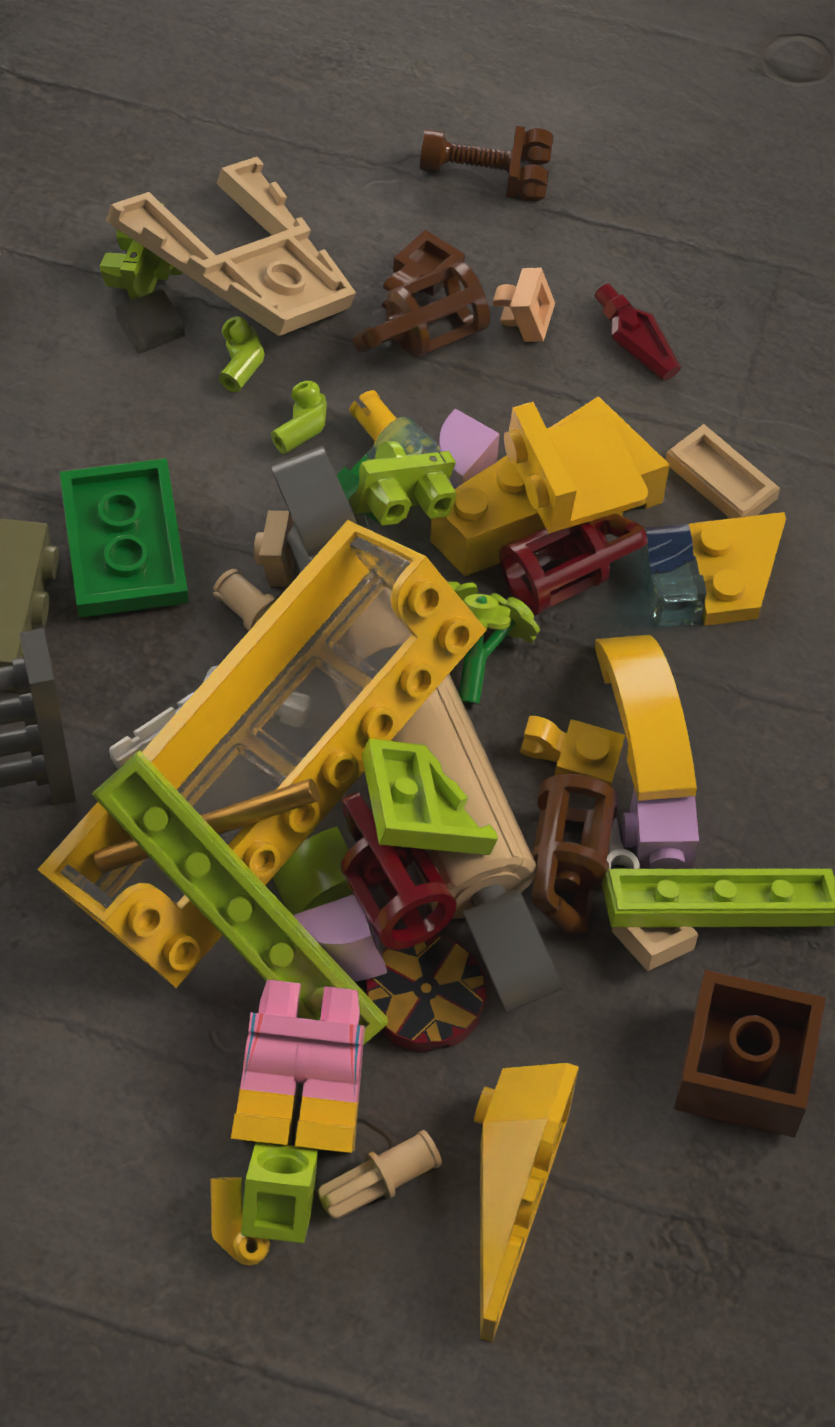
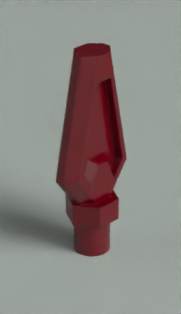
M611 284L602 285L595 292L594 297L604 308L602 312L611 321V338L662 380L674 377L680 371L681 366L653 314L634 308L623 294L619 295Z

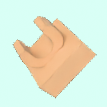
M522 268L517 286L510 284L498 286L492 303L496 307L504 306L500 318L501 324L511 327L518 326L524 342H544L555 301L542 268Z

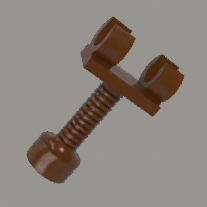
M516 126L513 149L505 152V150L500 151L497 149L496 151L490 148L486 150L485 147L482 149L477 147L476 149V146L471 148L470 145L466 147V145L461 146V144L456 145V143L452 145L446 140L445 132L425 129L420 169L439 172L441 166L449 163V161L456 164L460 162L461 165L464 163L469 165L470 163V166H473L475 164V167L480 165L482 168L483 166L485 168L490 167V169H493V167L495 169L499 168L500 170L504 168L509 173L506 197L515 198L516 195H519L527 201H540L546 195L549 172L539 165L550 161L554 136L551 132L542 128H533L525 131V127ZM521 158L535 165L520 167Z

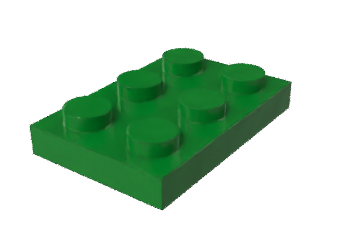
M167 458L59 471L78 617L189 603Z

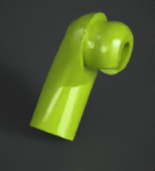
M240 316L230 318L222 327V335L226 339V347L231 361L218 376L220 383L227 390L235 393L241 390L261 365L265 356L257 331L253 326H249L245 318Z
M303 381L294 386L291 394L292 399L295 401L293 405V419L271 432L272 441L282 454H287L317 436L325 426L326 397L320 393L318 384L313 381Z

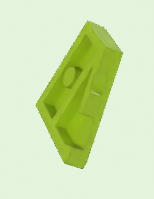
M368 739L362 753V760L379 845L491 855L498 840L497 832L490 824L479 828L464 809L468 800L467 795L455 781L444 774L441 763L426 745Z

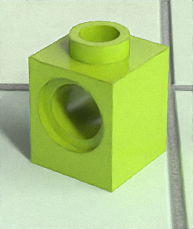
M255 1142L245 1179L241 1236L305 1243L314 1200L318 1149Z

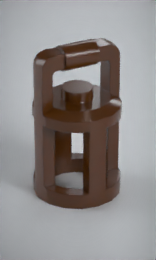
M464 262L454 263L390 290L387 294L388 317L386 322L364 329L356 334L352 341L357 352L360 353L370 351L381 343L393 339L398 341L412 357L420 358L487 329L490 323V312L484 290L469 266ZM459 281L462 283L465 289L460 290ZM443 282L446 297L420 308L412 294ZM472 304L473 314L470 312L467 305ZM453 313L462 327L430 340L427 324Z
M578 774L556 775L546 779L540 785L537 803L540 812L534 848L530 851L537 865L532 890L534 905L569 935L582 934L589 930L595 888L602 886L601 883L605 873L609 869L607 855L613 820L617 817L619 795L613 787L602 780ZM570 793H580L596 798L594 809L582 810L568 807ZM565 825L583 828L581 845L562 842ZM554 889L567 893L574 892L572 907L558 896Z

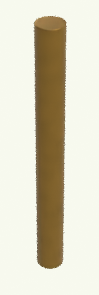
M309 778L200 816L220 835L318 802L320 795L315 781ZM134 839L97 850L94 853L96 867L103 874L150 858Z

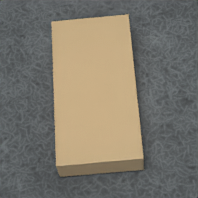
M705 424L666 453L665 460L670 464L669 467L729 518L758 515L778 499L780 487Z

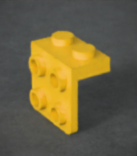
M534 402L512 408L509 431L504 433L505 450L511 463L516 465L525 484L528 499L532 507L537 509L548 534L645 504L648 489L616 425L608 414L597 413L546 428Z

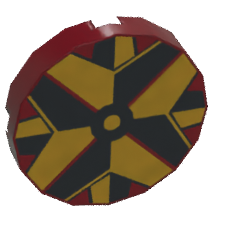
M434 935L428 940L410 948L397 950L386 948L382 952L387 973L367 979L366 993L374 1004L387 1016L388 1023L380 1032L395 1045L416 1052L433 1051V1047H443L449 1044V1048L462 1042L478 1026L486 1002L485 975L474 955L458 942Z

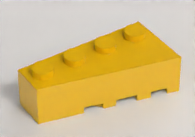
M599 396L553 425L556 426L597 413L608 414L616 425L648 489L647 500L643 506L647 509L663 503L670 464ZM508 455L454 489L457 496L450 514L447 517L431 519L430 542L464 576L499 564V550L503 545L514 540L517 541L545 528L537 509L532 507L528 499L525 484L516 465L511 463ZM624 511L619 512V513H616V514H618V515H620V516H623V512H624Z

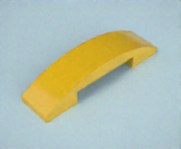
M651 635L595 639L594 648L604 683H611L628 741L627 764L638 801L696 796L697 785L684 713L671 669L658 642Z

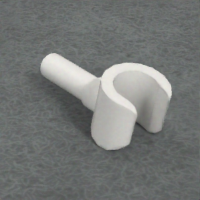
M616 817L612 822L607 856L609 869L614 865H622L626 869H639L638 858L634 853L623 847Z

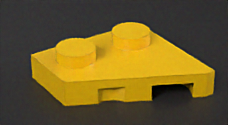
M785 512L688 524L692 536L694 560L689 562L688 566L704 626L758 619L786 522Z

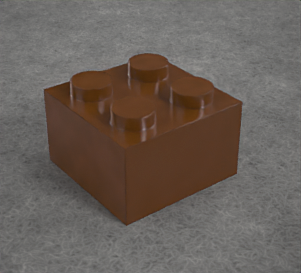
M704 970L694 1007L674 1110L795 1138L807 1108L826 997Z

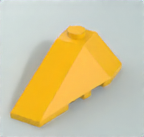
M569 1063L503 1068L496 1088L493 1089L485 1086L480 1096L474 1116V1122L483 1125L480 1143V1339L493 1343L569 1118L578 1066Z

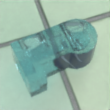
M689 525L644 527L648 544L641 548V557L651 628L700 624L707 592L704 577L699 574L697 559L693 555V542ZM688 601V605L681 610L672 611L664 608L665 603Z

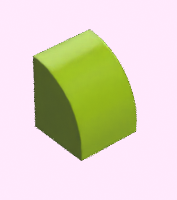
M337 826L306 839L273 876L282 900L292 915L353 894L341 873V862L349 849Z

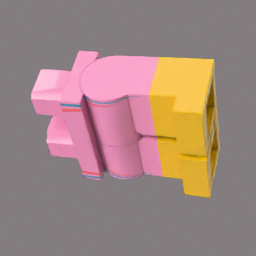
M267 980L260 999L259 1013H250L237 1111L234 1114L231 1139L281 1145L292 1143L299 1084H304L295 1146L352 1153L355 1150L365 1026L359 1025L360 1007L358 990L324 986L321 1019L311 1020L297 1018L301 990L300 983Z

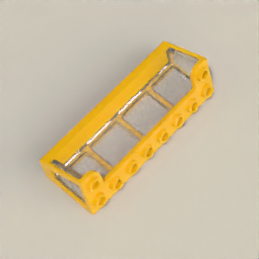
M347 520L147 745L142 753L199 815L309 778L315 781L320 795L318 802L219 835L266 886L363 774L365 770L362 753L368 739L391 741L486 632V628L425 555ZM97 802L37 870L73 903L177 988L221 938L222 934L151 858L104 874L98 870L94 860L95 851L133 838Z

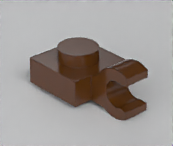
M424 230L394 257V274L385 281L383 288L389 292L394 288L449 265L464 262L465 254L427 230ZM441 282L423 291L433 297L444 287V284ZM387 298L382 302V307L387 309Z

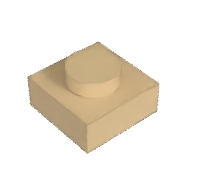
M268 510L264 532H258L255 537V562L257 565H263L269 587L288 588L292 583L295 561L288 547L287 536L294 524L289 511Z
M692 927L612 928L614 935L647 971L694 950L698 938V933Z

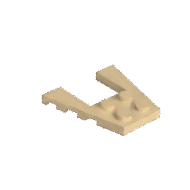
M258 157L223 167L216 184L272 236L219 255H215L150 192L111 204L106 218L109 224L278 336L351 307L356 294L355 290L326 250L323 249L318 253L308 239L311 229L302 217L294 219L284 205L287 196L277 182L270 184L261 173L264 164Z

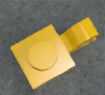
M529 716L520 753L531 758L556 762L557 767L554 776L562 774L586 775L602 780L611 786L625 734L573 719L570 720L567 733H565L548 719L539 716Z

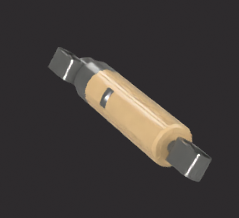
M323 445L271 466L279 490L294 522L287 538L288 547L299 573L304 570L347 520L371 530L364 513L354 514ZM386 553L391 561L400 567L397 558ZM393 585L386 588L334 648L335 654L371 680L412 635L397 618L391 607ZM329 668L344 706L347 709L361 691ZM448 674L391 741L426 745L441 763L444 774L455 781L467 795L468 800L464 809L479 828L490 824L497 832L498 840L491 855L425 849L457 902L456 912L452 919L465 918L505 1012L508 1013L560 991L562 986L521 894L533 881L537 865L451 676ZM413 861L412 864L419 878L420 883H427L419 868L417 867L416 863ZM438 902L429 903L433 911Z

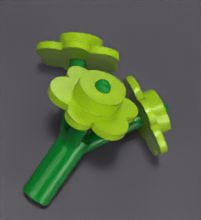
M448 582L486 629H496L484 644L483 634L464 656L459 696L462 703L480 705L486 659L507 634L514 638L521 637L526 642L533 643L540 628L534 621L532 611L522 601L514 597H509L505 600L502 596L492 593L490 596L477 594L478 588L475 583L460 585L458 582Z

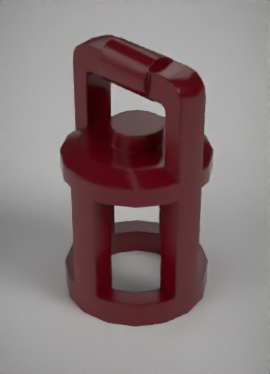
M612 514L549 534L545 527L517 541L514 540L501 547L499 550V562L504 580L512 596L526 604L533 615L537 616L547 611L551 606L593 586L605 583L609 579V563L646 546L648 539L644 526L618 514ZM611 534L617 539L607 542L605 535ZM565 555L568 556L570 561L544 573L542 566ZM527 575L533 595L527 589L521 576Z
M357 791L341 799L348 831L356 843L347 851L343 858L341 873L380 941L386 948L397 950L410 948L428 940L450 922L456 912L457 902L425 849L379 845L374 816L361 794ZM413 861L427 883L417 886L413 883L406 871V868ZM380 885L390 902L381 910L369 892V887ZM438 902L434 911L423 920L416 907L425 903ZM399 919L402 921L403 925L406 928L400 930H393V927Z

